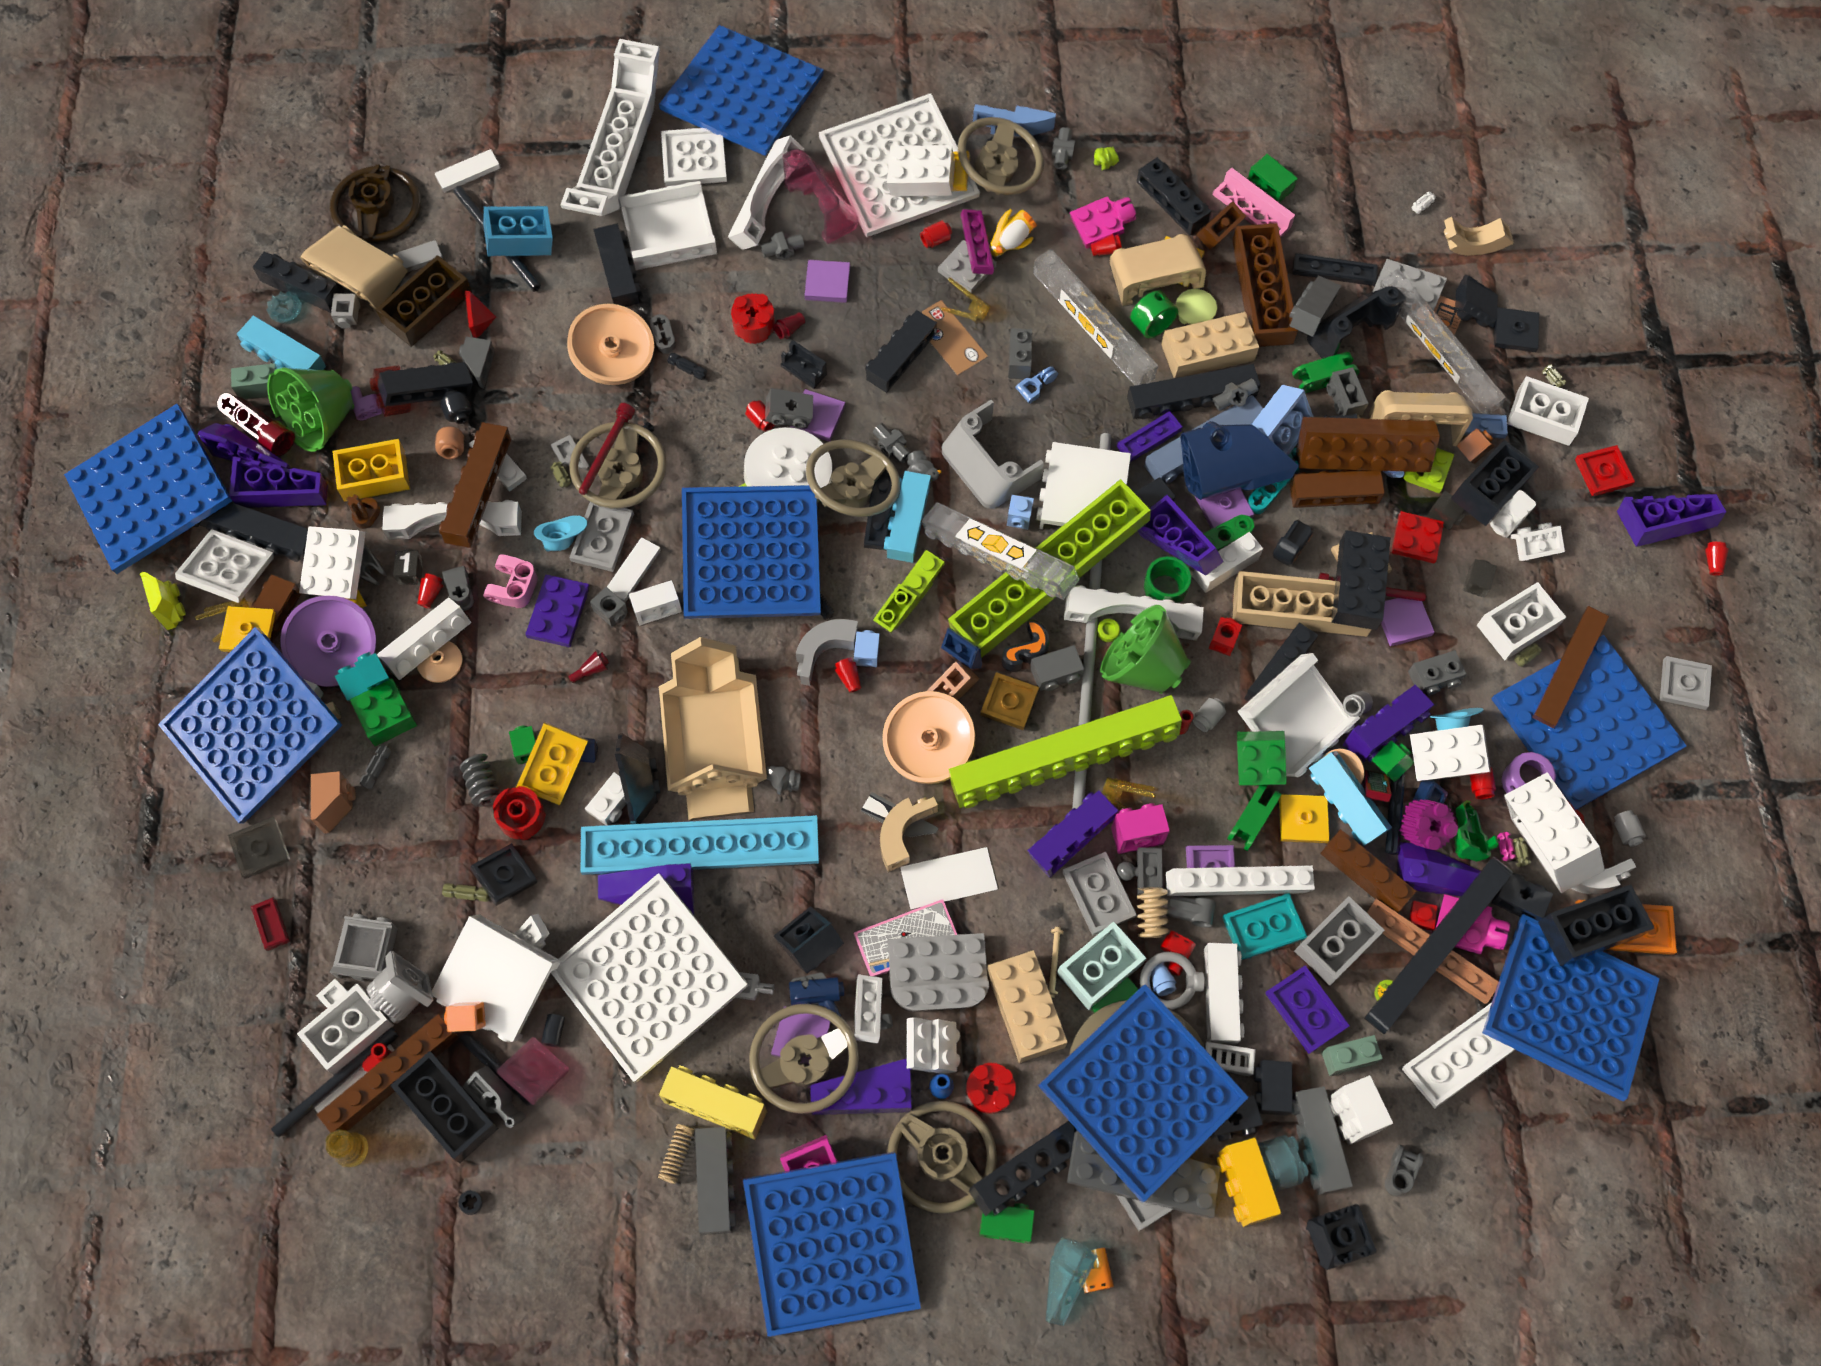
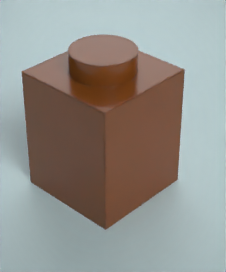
M1476 428L1457 447L1470 462L1475 464L1495 447L1491 442L1494 438L1486 430L1481 431Z

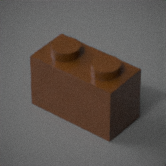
M1232 201L1196 235L1210 250L1233 230L1246 215Z

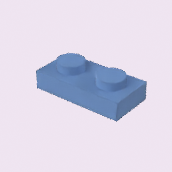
M1473 413V420L1463 436H1468L1478 428L1481 431L1486 430L1493 438L1505 439L1507 436V416Z

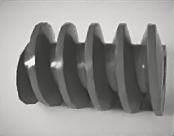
M484 753L474 755L463 761L460 765L463 779L466 781L465 785L469 789L468 794L472 797L471 803L476 807L493 805L498 796L494 794L499 791L498 787H491L496 783V780L490 778L494 773L492 770H487L491 764L484 762L488 758L487 754Z

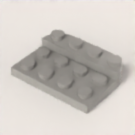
M984 933L887 940L891 994L895 1001L904 1009L916 1012L969 1008L984 999L989 987Z

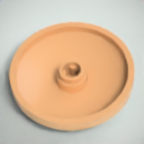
M600 304L584 310L574 319L568 332L567 348L572 363L584 376L601 384L621 385L637 379L646 371L652 360L654 340L649 326L636 312L620 305Z
M920 692L903 699L890 712L883 729V747L889 762L899 774L917 783L936 784L949 780L948 769L969 762L975 748V727L969 713L959 701L940 692Z

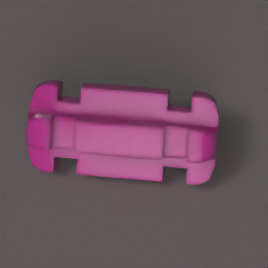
M1503 832L1497 835V839H1500L1498 844L1501 855H1504L1503 861H1512L1516 858V854H1513L1515 852L1513 840L1509 838L1511 836L1510 832Z

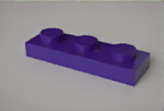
M1169 411L1118 442L1117 448L1120 452L1131 453L1130 462L1181 432L1183 427Z

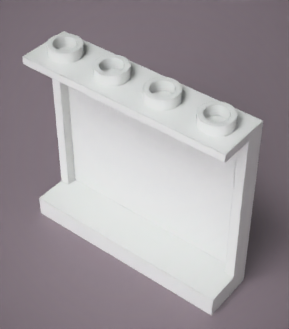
M700 181L619 197L635 270L717 254L715 238L712 234Z
M1053 442L1052 449L1047 450L1045 463H1049V469H1044L1042 482H1046V488H1041L1039 501L1044 502L1043 508L1038 507L1036 520L1040 521L1039 529L1043 530V524L1063 526L1120 479L1127 485L1131 453Z
M1313 653L1301 654L1238 711L1252 732L1285 731L1286 776L1288 777L1303 775L1307 771L1306 767L1321 759L1323 752L1327 748L1336 745L1339 742L1338 738L1342 734L1351 731L1355 727L1354 723L1360 719L1359 716L1351 717L1344 711L1343 704L1314 666L1318 659Z
M481 915L469 916L432 990V996L437 998L436 1001L446 1007L455 1003L484 1002L486 1026L482 1029L498 1033V1037L505 1042H514L522 1039L523 1035L520 1032L550 972L557 970L561 961Z

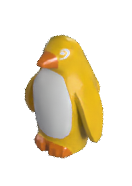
M1009 209L1000 218L996 232L989 244L992 256L998 257L1006 251L1025 248L1032 242L1033 236L1027 239L1026 237L1037 224L1026 211L1021 210L1010 217L1012 209Z

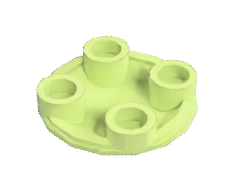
M1189 289L1181 293L1175 305L1178 308L1179 321L1183 324H1196L1212 320L1217 311V304L1213 296L1200 289Z

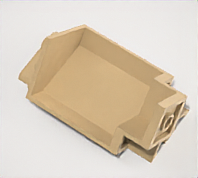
M699 637L671 653L673 679L659 686L668 791L678 792V795H686L688 820L753 813L752 787L767 779L756 675L740 672L735 645Z

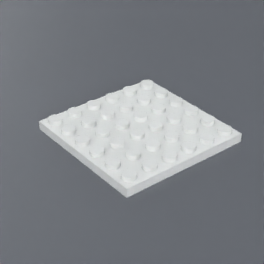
M931 93L819 132V138L866 237L980 196L975 182L969 175L967 191H953L952 195L891 196L887 185L890 146L952 145L953 152H958V147Z
M659 873L558 959L561 962L557 970L551 971V974L633 1082H638L749 986L688 907Z

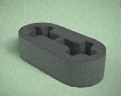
M655 315L650 321V326L657 350L660 353L669 354L675 349V340L670 322L665 315ZM658 323H662V331L659 330ZM666 337L668 345L664 346L662 338Z

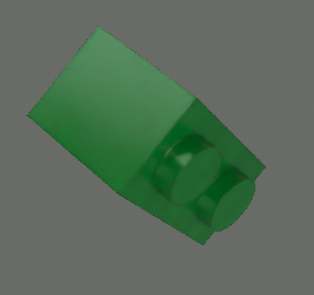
M1266 154L1250 168L1248 175L1250 182L1278 203L1294 191L1298 179L1269 154Z
M1014 1203V1207L1007 1206L1005 1210L996 1216L992 1212L985 1217L982 1212L979 1237L1029 1244L1032 1236L1034 1210H1029V1205Z

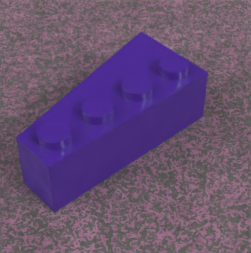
M233 456L229 496L235 504L246 508L327 505L328 485L321 473L296 468L287 469L276 464L271 466L261 464L260 461L255 460L250 462Z
M1717 494L1687 495L1686 498H1677L1675 495L1653 499V496H1644L1643 499L1624 497L1617 513L1633 543L1638 547L1717 527L1724 517L1726 510Z
M1099 790L1095 794L1093 792L1088 794L1083 799L1081 806L1077 809L1073 808L1062 822L1053 826L1043 838L1027 850L1031 859L1049 878L1115 819L1116 814H1118L1119 811Z
M907 1058L857 1072L852 1085L841 1099L823 1110L812 1112V1115L910 1112L911 1081L910 1069L907 1068ZM845 1076L811 1085V1102L821 1100L830 1095L840 1085Z

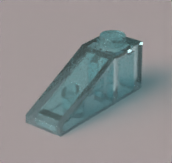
M1061 1237L1060 1242L1055 1246L1054 1254L1050 1260L1046 1321L1052 1324L1064 1326L1098 1256L1076 1240Z

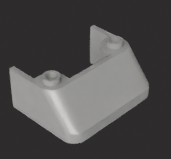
M992 399L964 416L942 445L943 457L980 503L988 509L997 508L1011 499L1012 495L1019 494L1039 481L1044 464L1042 460H1039L1024 471L1014 462H1006L998 467L974 436L981 431L982 426L992 420L994 407Z

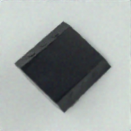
M1464 275L1456 289L1455 310L1457 311V316L1463 321H1469L1473 318L1480 326L1494 328L1497 320L1498 294L1471 276Z
M1358 1204L1309 1219L1307 1222L1306 1230L1309 1231L1318 1254L1319 1265L1326 1270L1376 1254L1377 1252Z

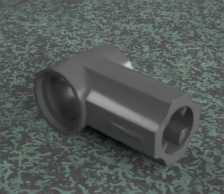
M1169 896L1167 904L1168 913L1166 916L1191 921L1193 925L1209 928L1213 924L1216 902L1206 898H1196L1194 900L1180 896Z

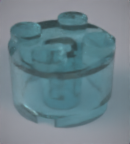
M1281 1135L1257 1143L1274 1193L1303 1183L1304 1177L1308 1176V1169L1304 1161L1300 1159L1297 1152L1299 1150L1298 1143L1293 1136L1288 1138L1286 1135Z

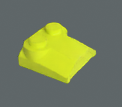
M146 572L140 573L151 613L167 630L176 628L178 622L183 621V616L186 615L182 603L177 598L180 596V592L176 583L172 584L169 580L162 582Z

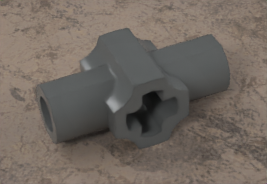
M1061 128L1059 137L1054 139L1052 156L1055 157L1054 167L1057 169H1066L1068 159H1072L1075 141L1072 140L1073 131L1070 128Z
M778 232L771 237V242L761 244L764 258L776 255L777 259L782 260L789 259L794 254V250L804 248L801 234L789 237L788 233Z
M1252 378L1240 385L1229 383L1225 386V391L1222 394L1213 398V402L1219 411L1230 405L1240 407L1246 404V399L1249 395L1258 391V387Z
M883 423L876 426L873 434L879 439L878 446L881 451L889 457L894 455L901 463L907 461V456L911 452L905 447L906 440L903 434L895 429L890 431Z

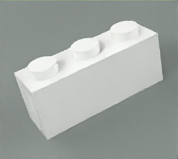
M1249 532L1218 551L1224 561L1221 565L1206 576L1194 570L1192 577L1202 590L1207 593L1239 571L1258 561L1263 548Z

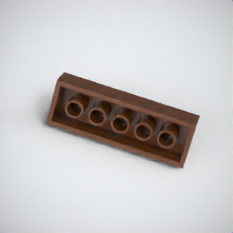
M1278 223L1236 226L1232 243L1244 310L1259 347L1291 345L1294 343L1298 330L1290 327L1293 318L1289 316L1293 309V302Z
M1303 417L1296 456L1299 468L1431 472L1440 435L1435 421Z

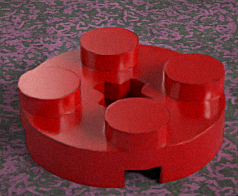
M985 1063L977 1066L969 1075L966 1084V1093L970 1102L978 1111L986 1114H996L1006 1109L1012 1103L1016 1092V1084L1011 1071L997 1063ZM989 1082H994V1086L998 1087V1091H994L993 1095H989L988 1090L984 1089V1085H988Z

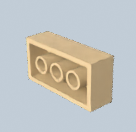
M1246 312L1166 330L1161 343L1174 378L1210 372L1255 361L1259 350V345Z
M1034 950L988 965L987 974L1018 1062L1022 1063L1065 1048L1068 1042Z

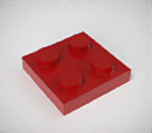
M1618 445L1577 455L1575 458V462L1591 496L1630 487L1635 483Z
M1400 511L1391 553L1435 564L1444 521Z

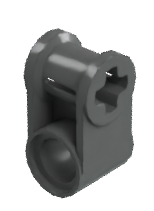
M465 566L443 571V578L451 600L460 606L463 611L470 609L473 606L474 599Z
M1400 1144L1396 1147L1385 1180V1188L1389 1194L1397 1197L1412 1189L1424 1155L1420 1153L1416 1155L1405 1150L1403 1145ZM1395 1177H1398L1403 1181V1189H1400L1395 1185Z

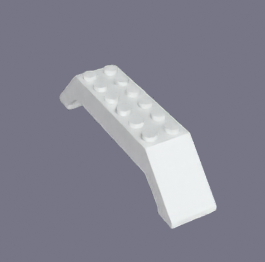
M619 39L614 53L612 87L578 184L572 189L566 188L561 208L598 216H604L620 209L619 197L625 196L654 111L659 46Z

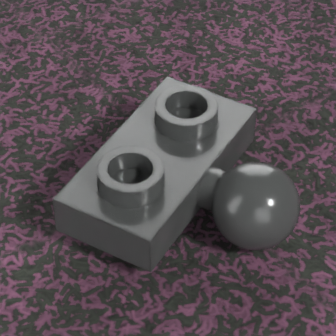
M1138 847L1137 867H1134L1130 862L1120 863L1117 867L1118 877L1128 881L1137 876V888H1162V848ZM1137 889V896L1144 893V891Z

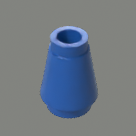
M937 1074L931 1079L929 1089L933 1096L944 1099L952 1094L954 1084L948 1075ZM940 1080H944L947 1083L945 1086L938 1085Z

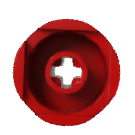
M746 294L735 298L731 309V316L736 336L750 344H757L767 340L768 336L774 332L773 325L775 324L773 305L765 294Z
M517 786L516 788L505 789L496 797L493 804L495 821L503 833L510 838L528 840L543 826L546 815L537 795L527 787Z

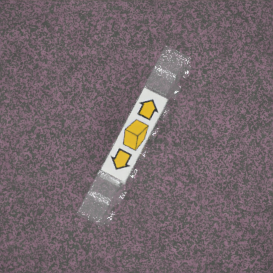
M1052 249L1037 257L1034 261L1033 274L1134 385L1146 384L1154 380L1158 368L1157 363Z
M1397 269L1384 278L1380 283L1379 289L1394 286L1407 297L1399 315L1482 414H1491L1501 407L1505 401V395L1403 273Z
M938 502L921 520L925 529L924 532L929 538L933 540L936 538L947 547H954L966 556L969 554L980 563H987L999 572L1004 571L1015 580H1023L1034 589L1039 588L1050 597L1056 596L1064 600L1079 581L1074 566Z

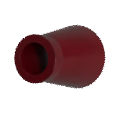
M799 312L795 315L778 319L773 325L774 332L780 339H788L797 329L805 324V318Z

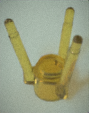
M949 277L948 281L972 300L968 309L971 311V314L946 307H941V311L966 317L973 321H976L977 318L983 320L990 309V305L975 297L958 282Z
M243 597L239 603L230 601L204 608L205 613L195 616V619L200 620L226 612L228 606L249 608L245 597ZM222 632L214 637L212 641L217 642L221 639Z
M1107 777L1102 790V794L1107 796V799L1121 810L1127 807L1115 798H1121L1123 791L1151 798L1156 797V794L1144 791H1154L1153 786L1121 781Z

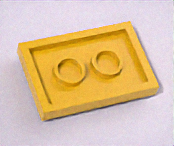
M544 722L517 786L527 787L538 797L560 805L588 740Z

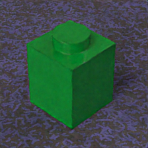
M523 725L516 727L513 731H509L514 757L518 765L528 761L537 740L533 727Z
M1392 740L1372 759L1394 782L1414 764V761L1409 757L1411 752L1402 743L1397 746Z

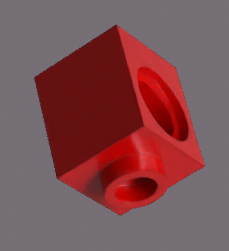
M1221 617L1209 649L1230 656L1242 624H1239L1232 618ZM1227 632L1231 637H1224L1221 633Z

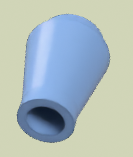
M1164 963L1157 965L1151 973L1153 990L1157 992L1158 996L1171 994L1176 990V980Z

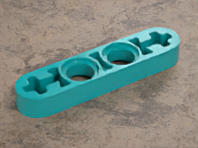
M1293 448L1288 455L1291 459L1296 457L1297 448ZM1299 466L1294 474H1297L1300 471L1301 468H1299ZM1292 478L1273 483L1272 485L1275 486L1276 491L1272 493L1266 491L1265 486L1256 488L1248 499V504L1253 513L1262 514ZM1262 495L1264 498L1261 505L1255 506L1254 502H1257Z

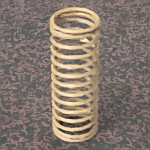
M677 1124L675 1127L677 1131H674L676 1135L672 1136L674 1138L671 1140L673 1144L669 1145L671 1147L668 1149L670 1153H666L668 1157H665L666 1161L663 1162L666 1166H661L664 1170H660L661 1174H658L659 1179L676 1184L678 1179L666 1173L677 1176L679 1174L666 1168L680 1172V1169L668 1164L682 1167V1165L668 1159L684 1163V1161L671 1155L685 1159V1156L673 1151L687 1154V1152L673 1146L688 1150L687 1147L675 1142L690 1145L677 1138L692 1141L678 1133L693 1137L692 1134L695 1132L694 1129L681 1124Z

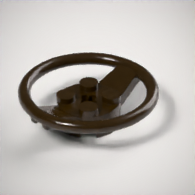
M375 164V166L354 171L337 185L331 196L330 215L336 227L342 228L343 225H346L340 218L338 204L342 193L351 184L349 196L357 212L358 232L353 231V235L367 243L385 242L398 237L415 222L421 207L420 192L413 179L401 170L392 168L389 165L380 166ZM391 176H394L403 181L410 189L413 199L412 208L407 218L399 226L388 232L377 234L380 217L388 216L389 210L394 204V194L389 184Z

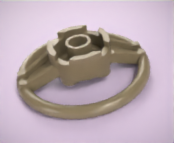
M986 117L970 123L960 135L958 141L960 163L969 177L985 188L987 192L992 191L997 195L1020 194L1035 186L1041 178L1044 168L1041 148L1035 138L1019 124L1004 118ZM998 126L992 141H988L982 147L975 161L974 170L966 154V143L969 136L978 128ZM1014 132H1016L1030 145L1036 161L1035 171L1032 177L1023 184L1004 186L1005 183L1011 181L1018 167L1017 151L1012 147Z
M615 422L595 427L586 433L576 444L570 458V476L578 492L583 483L579 475L578 465L584 448L594 438L610 432ZM625 422L614 448H611L598 472L602 484L599 495L597 496L589 490L586 495L582 496L593 504L610 509L631 507L649 498L662 483L666 472V454L661 442L651 431L643 426ZM641 435L655 449L658 459L657 472L646 489L633 497L621 499L623 495H626V492L634 488L637 489L642 482L643 471L637 455L638 436Z
M855 440L827 442L813 451L806 464L807 482L815 494V498L819 499L825 507L828 506L839 513L856 517L877 515L889 509L899 496L900 478L894 464L881 451L866 443ZM848 448L871 455L870 458L860 465L850 462L847 465L837 467L832 472L828 485L821 488L818 485L814 472L815 465L818 459L828 451ZM887 469L892 483L889 496L885 501L876 506L863 508L869 500L874 483Z
M814 1004L792 1005L771 1015L758 1029L749 1055L750 1072L759 1092L774 1106L793 1113L817 1112L836 1103L852 1085L859 1063L857 1041L849 1025L835 1012ZM797 1014H814L824 1017L838 1028L819 1038L811 1034L794 1037L781 1049V1057L760 1069L759 1055L763 1040L768 1032L781 1020ZM848 1048L849 1063L845 1077L840 1085L827 1097L810 1103H795L779 1097L771 1090L790 1084L811 1088V1085L825 1080L830 1063ZM802 1057L812 1058L809 1060V1066L799 1065Z
M934 1101L912 1109L896 1125L889 1140L887 1153L895 1152L897 1159L898 1145L902 1135H904L918 1151L917 1160L925 1175L941 1182L949 1180L968 1194L953 1202L937 1203L928 1201L916 1195L906 1185L899 1171L902 1196L916 1207L929 1212L951 1213L972 1205L975 1200L968 1190L975 1183L996 1170L997 1151L990 1129L978 1114L966 1106L955 1102ZM934 1111H949L957 1113L972 1122L982 1135L986 1146L987 1163L983 1177L979 1175L968 1160L966 1142L958 1132L951 1128L935 1129L917 1118ZM939 1148L941 1150L947 1149L948 1159L939 1160L936 1150Z

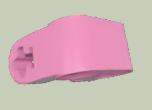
M499 555L495 564L496 569L510 574L511 577L506 588L488 584L483 596L485 599L497 604L523 608L530 602L538 578L534 567L530 562L507 555ZM524 573H530L527 577H521ZM522 592L520 596L513 597L516 593Z

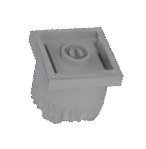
M390 951L385 956V969L367 986L366 990L370 996L369 1005L375 1011H383L393 1023H399L419 1003L428 1007L433 1002L429 975L394 951Z

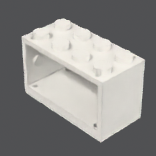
M1548 772L1504 795L1512 821L1561 893L1605 871L1599 845Z

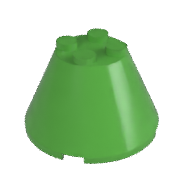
M281 367L275 369L268 377V397L276 418L280 416L284 425L295 433L294 443L304 450L314 452L323 448L350 410L354 408L350 392L352 391L350 381L343 379L333 370Z
M1153 605L1143 610L1130 621L1133 625L1125 634L1122 631L1119 633L1103 658L1100 672L1103 673L1102 677L1107 681L1162 694L1169 687L1176 688L1181 683V674L1190 665L1191 660L1187 658L1166 610L1161 605Z

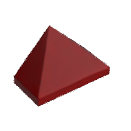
M465 291L469 329L473 338H478L494 321L496 316L470 291Z

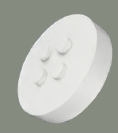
M777 428L761 434L751 443L745 455L744 480L746 485H808L806 478L807 461L813 451L823 445V443L814 435L796 428ZM829 452L823 454L815 465V478L820 488L828 485L832 474V461Z

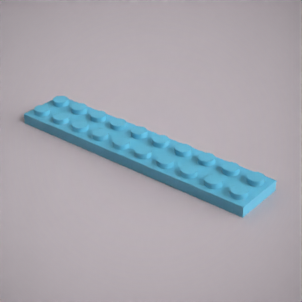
M817 816L581 827V874H609L661 865L691 863L693 870L819 864Z

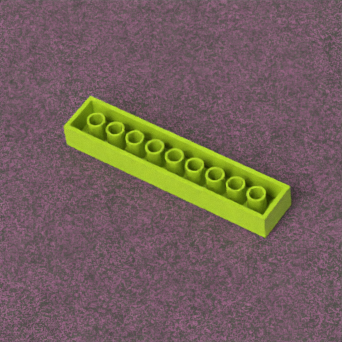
M1120 479L1035 548L1036 551L1031 558L1042 563V565L1028 582L1005 572L948 618L950 628L979 647L982 658L1149 522L1151 510Z
M1170 695L949 768L951 785L959 808H972L978 805L980 801L986 799L987 801H993L998 799L1001 794L1007 792L1010 794L1017 793L1023 789L1022 787L1028 785L1038 786L1044 783L1046 779L1052 777L1059 779L1066 776L1067 772L1073 770L1080 772L1087 769L1091 764H1104L1109 762L1112 757L1118 755L1125 757L1132 754L1134 750L1140 748L1146 750L1161 741L1165 743L1171 742L1179 736L1182 719L1174 699Z

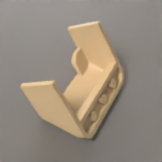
M1388 390L1383 391L1377 396L1369 412V419L1435 421L1436 424H1451L1453 446H1457L1473 420V413L1465 398L1456 392L1448 394L1406 393Z

